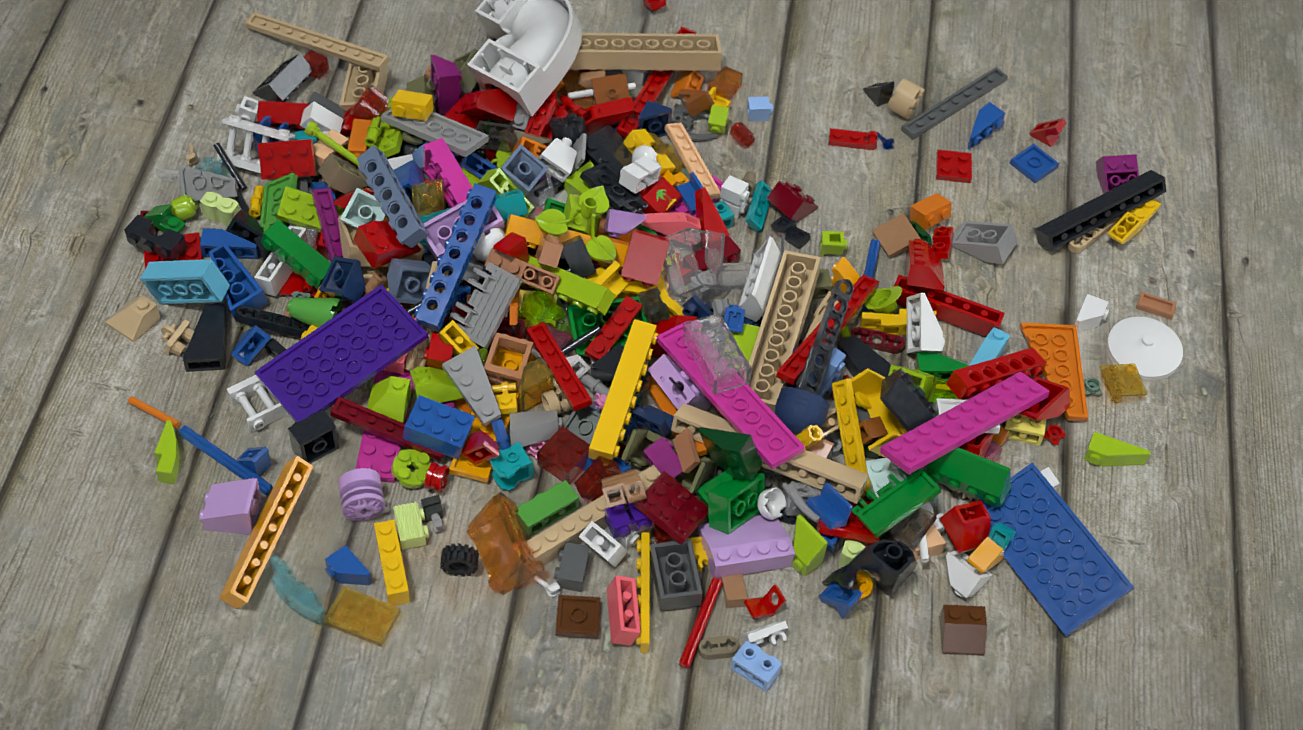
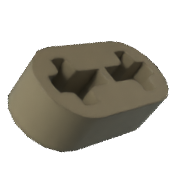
M733 636L705 638L699 643L698 653L705 660L731 658L738 652L739 642ZM726 644H730L732 650H728ZM705 646H709L711 652H707Z

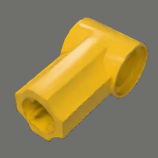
M809 425L796 437L805 446V450L819 442L823 435L817 425Z

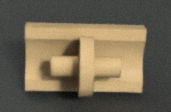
M185 319L176 331L177 326L175 324L162 327L161 332L163 336L161 339L167 341L169 338L163 353L169 355L172 352L178 356L182 355L186 345L180 342L181 338L190 342L194 330L189 327V321Z

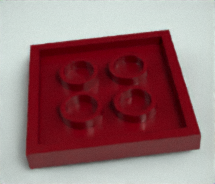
M665 471L645 491L647 498L636 501L634 504L638 510L680 545L685 542L709 512V507Z

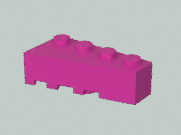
M440 138L423 145V170L449 206L452 208L466 201L468 190L472 189V186L445 140Z

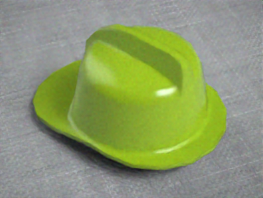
M894 286L876 290L865 302V307L873 310L875 313L887 314L894 312L897 309L896 300L900 297L902 288Z

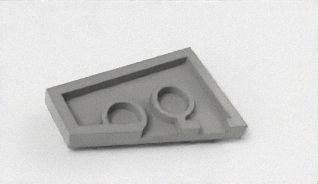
M178 165L182 195L192 196L194 200H201L206 192L217 193L222 198L238 196L236 178Z

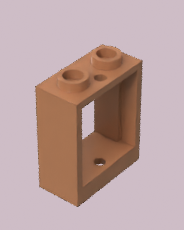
M496 333L484 365L489 382L502 384V382H508V384L516 383L517 389L520 390L532 354L533 342L511 337L507 334ZM497 347L524 354L519 372L492 365Z

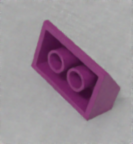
M431 55V81L435 86L434 106L437 114L444 116L460 100L459 94H462L460 84L462 73L461 70L457 69L455 63L439 56Z

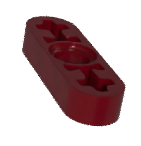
M855 327L850 333L851 336L855 335L857 337V335H860L859 339L871 349L892 354L901 353L905 344L904 339L899 335L862 327ZM879 338L882 342L875 343L872 341V339Z

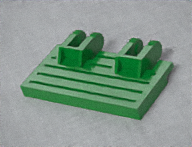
M899 467L897 470L904 479L900 482L892 473L889 474L887 477L890 482L877 491V494L880 496L879 498L868 489L865 493L872 503L868 505L860 497L858 505L852 508L851 512L875 538L881 536L941 493V488L922 468L912 472L910 475Z

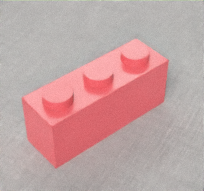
M615 576L606 588L611 643L631 646L641 633L635 578Z

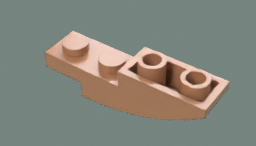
M492 248L484 265L487 266L488 262H491L522 279V282L554 294L561 277Z

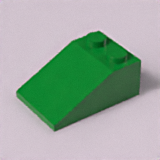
M756 474L752 481L736 479L724 482L708 492L709 527L729 535L759 514L757 501L761 492L765 490V474Z

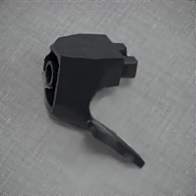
M880 540L863 548L850 563L835 570L822 583L829 585L838 582L840 586L849 590L856 581L858 571L862 569L870 572L876 578V583L882 592L886 595H892L914 572L917 561L912 550L903 542Z

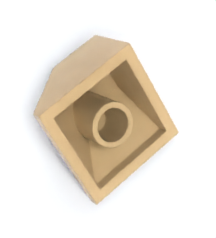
M142 295L128 301L105 323L132 342H135L161 317L157 304Z

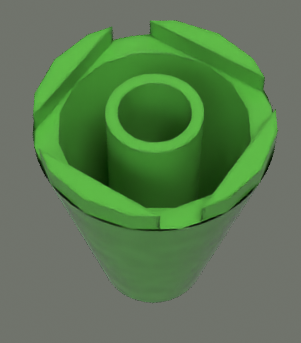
M293 298L292 301L288 302L287 312H289V316L309 326L313 325L319 328L342 312V303H340L342 299Z

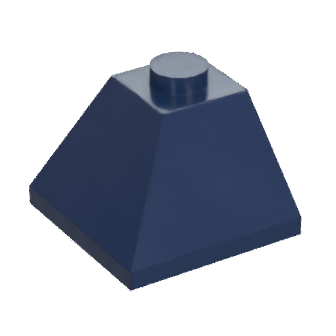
M334 256L319 291L332 297L340 298L344 302L354 304L362 298L365 290L361 263L356 259Z

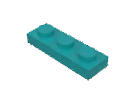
M763 180L756 184L745 222L756 232L762 230L770 204L767 196L772 191Z

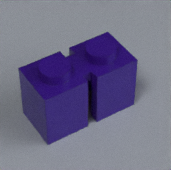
M626 501L627 510L623 504L605 508V521L614 539L626 537L633 530L635 532L644 531L652 526V520L634 506L636 502L629 504Z

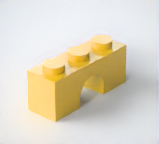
M646 129L632 130L623 143L633 154L637 147L642 145L652 147L655 141ZM658 154L656 156V161L661 166L659 176H662L666 170L672 173L676 167L667 155Z

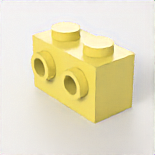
M1017 414L1004 421L1003 428L1009 432L1008 439L1038 446L1041 445L1045 433L1046 419L1037 421Z

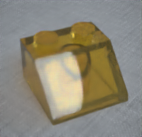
M541 358L529 362L523 368L519 387V412H527L542 403V393L550 390L554 391V373Z

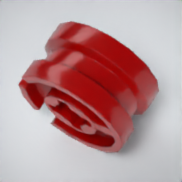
M432 462L425 477V489H435L436 492L442 493L443 490L441 488L445 489L450 467L446 465L439 466L438 463Z

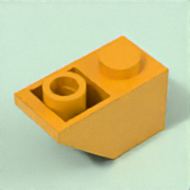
M843 256L839 263L835 262L832 268L834 273L831 277L832 286H834L836 281L848 279L854 285L860 278L849 261ZM844 283L840 286L842 293L847 291V286Z

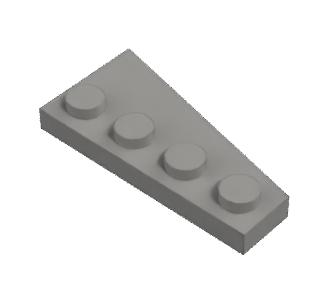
M476 346L442 364V368L484 427L501 418L500 409Z

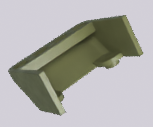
M647 428L634 429L621 459L624 461L632 460L631 464L639 468L643 466L651 467L642 453L663 436ZM667 436L663 437L673 444V451L677 454L673 439ZM708 455L699 456L700 464L688 474L682 473L676 478L691 493L697 492V489L706 483L716 466V463Z

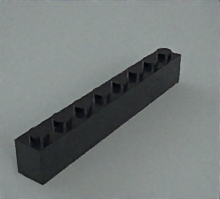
M1149 170L1037 227L1038 244L1049 251H1053L1166 193L1165 177L1153 170Z

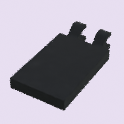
M606 162L587 169L580 175V178L591 188L604 186L609 205L615 210L636 214L645 213L642 209L647 208L648 204L641 200L643 196L639 193L635 194L619 183L620 175Z

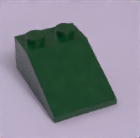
M700 427L698 431L710 459L732 477L752 481L762 466V461L750 434Z

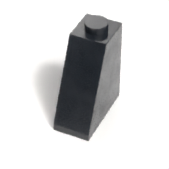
M619 344L591 365L590 375L611 385L624 347ZM648 371L645 376H641L640 380L643 382L640 391L643 392L650 386L651 374Z

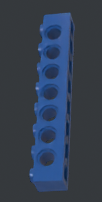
M476 183L472 189L468 190L467 202L460 208V218L458 222L455 221L453 224V234L450 239L446 240L444 246L446 250L443 255L439 256L437 261L438 268L436 272L431 274L429 280L431 284L428 289L424 290L421 307L418 306L414 314L420 326L437 332L441 329L497 200L495 190ZM476 204L482 205L479 209L473 208ZM467 221H474V224L470 226L465 223ZM461 237L467 238L465 242L458 241ZM453 254L460 255L457 259L450 258ZM445 271L453 272L450 276L443 275ZM438 288H445V291L442 293L436 292ZM433 304L438 306L435 310L428 309Z

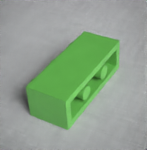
M566 480L560 484L557 483L548 491L537 494L529 502L520 504L515 509V521L526 535L530 537L578 509L579 496Z

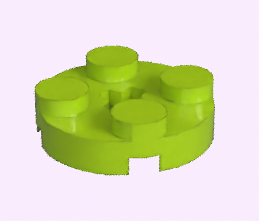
M413 449L401 450L391 465L393 477H396L400 481L399 484L406 488L416 489L421 487L425 483V477L431 465L430 457L424 452L420 453ZM414 466L416 470L411 472L407 467Z

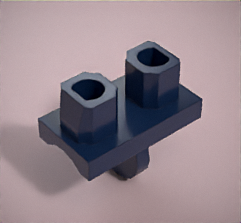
M696 294L682 305L684 307L682 313L685 316H697L699 331L704 328L707 329L718 320L708 308L712 303L708 301L704 304Z

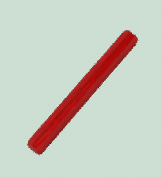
M714 577L711 580L679 660L680 667L690 668L722 587L723 581L720 578Z

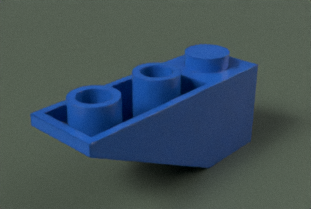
M991 102L979 109L967 149L970 150L972 147L979 145L985 137L988 138L993 131L1000 129L1004 124L1005 112Z

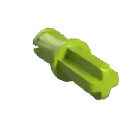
M381 117L373 118L371 125L367 128L368 134L364 143L368 147L375 146L377 138L381 135L383 121L380 119Z

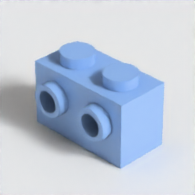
M746 641L732 658L730 669L766 692L780 674L782 663L775 656L763 652L758 645Z

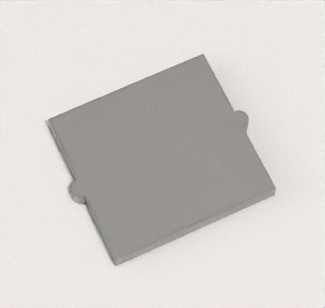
M585 133L571 147L577 152L571 175L579 169V166L585 160L587 136Z

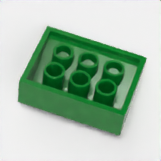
M642 296L630 297L643 305L642 310L635 319L647 322ZM625 298L614 299L606 315L601 313L595 315L589 312L585 306L581 309L575 305H567V322L572 342L598 325L602 329ZM633 322L612 349L619 344L625 347ZM595 337L576 348V355L580 357L587 356L585 355V350Z

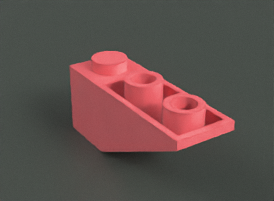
M684 212L642 214L647 215L646 219L642 222L643 226L660 232L665 237L670 236L683 244L691 245L701 229L700 219Z

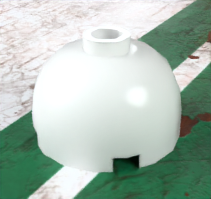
M501 228L490 229L491 233L485 235V233L481 234L473 253L479 261L486 263L491 248L505 237V233Z

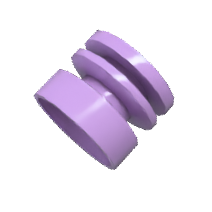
M359 468L348 471L339 478L338 487L343 516L353 521H364L375 518L383 513L385 502L380 474L377 471Z

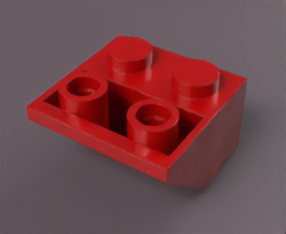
M981 500L954 506L940 518L959 554L976 550L989 536L991 517Z

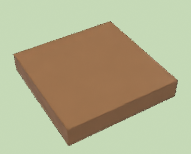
M904 213L872 230L889 259L907 250L909 240L921 239Z

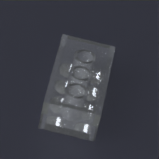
M720 313L684 323L683 340L713 394L750 384L752 368Z

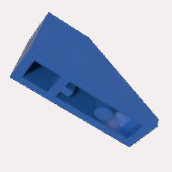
M203 228L200 242L202 257L211 258L209 251L225 242L238 259L259 258L256 244L223 229Z

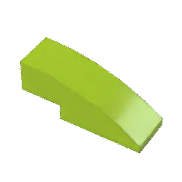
M167 420L154 452L158 463L156 474L159 482L175 484L180 463L179 446L172 422Z

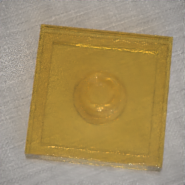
M434 179L412 185L413 206L419 217L444 210L443 179Z

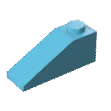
M993 327L969 366L1000 357L1005 351L1010 335Z

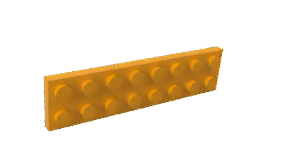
M497 347L492 365L519 372L524 354ZM531 354L520 390L509 391V393H516L517 404L533 364L534 354ZM489 382V383L491 384V386H492V385H500V384H496V383ZM502 392L494 393V395L502 394ZM472 410L471 415H474L475 419L469 436L482 430L496 441L492 423L484 427ZM501 414V418L498 420H503L507 432L510 425V414ZM461 454L459 460L453 458L449 474L488 483L493 468L490 460L474 465Z

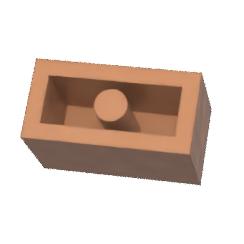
M547 234V236L542 235L535 255L538 263L557 268L564 246L557 236Z

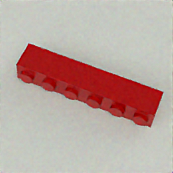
M898 275L894 286L902 288V293L896 300L898 305L907 308V297L925 293L932 310L937 311L936 318L983 336H987L993 327L997 329L1001 327L1005 314L1002 311L944 290L907 285L905 276Z

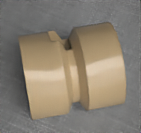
M557 388L556 392L550 390L541 394L545 411L557 410L558 415L561 413V410L564 412L573 410L560 388Z

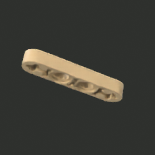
M1119 217L1101 225L1103 229L1095 228L1088 232L1091 234V238L1082 235L1068 242V249L1073 253L1082 252L1108 232L1118 222Z

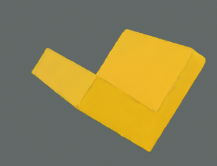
M614 261L594 281V283L612 291L616 295L615 298L629 285V281L624 280V277L618 273L621 264L617 261Z

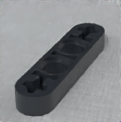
M248 306L236 308L235 320L242 324L256 325L262 329L301 338L303 332L307 331L310 327L292 317Z

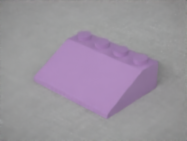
M762 515L754 516L729 535L710 528L709 523L697 526L699 536L702 539L703 549L708 558V566L712 578L791 567L795 552L790 537L778 518L769 520Z

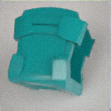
M520 442L508 449H500L499 455L490 459L493 468L492 476L496 484L503 491L507 490L509 492L517 487L519 482H526L534 477L533 463Z

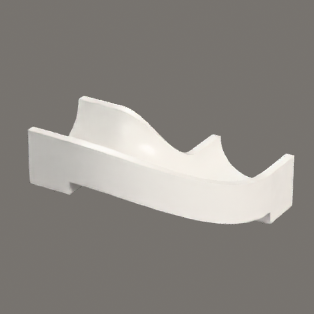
M484 0L475 10V13L488 35L497 40L488 39L467 65L483 90H488L492 84L501 88L512 96L524 108L527 114L533 116L572 65L579 51L582 39L580 22L568 0Z

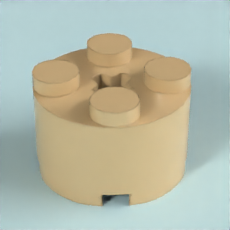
M903 78L895 89L896 92L891 97L887 108L909 119L913 113L911 109L917 108L920 103L918 98H921L925 89Z

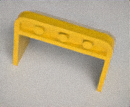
M867 368L851 379L853 393L855 394L854 398L859 407L868 410L870 418L881 417L888 434L876 440L868 449L879 456L885 457L880 453L881 446L907 433V430L880 400L881 384L885 377Z

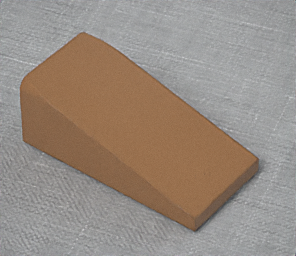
M742 574L722 577L726 608L744 607L747 593Z

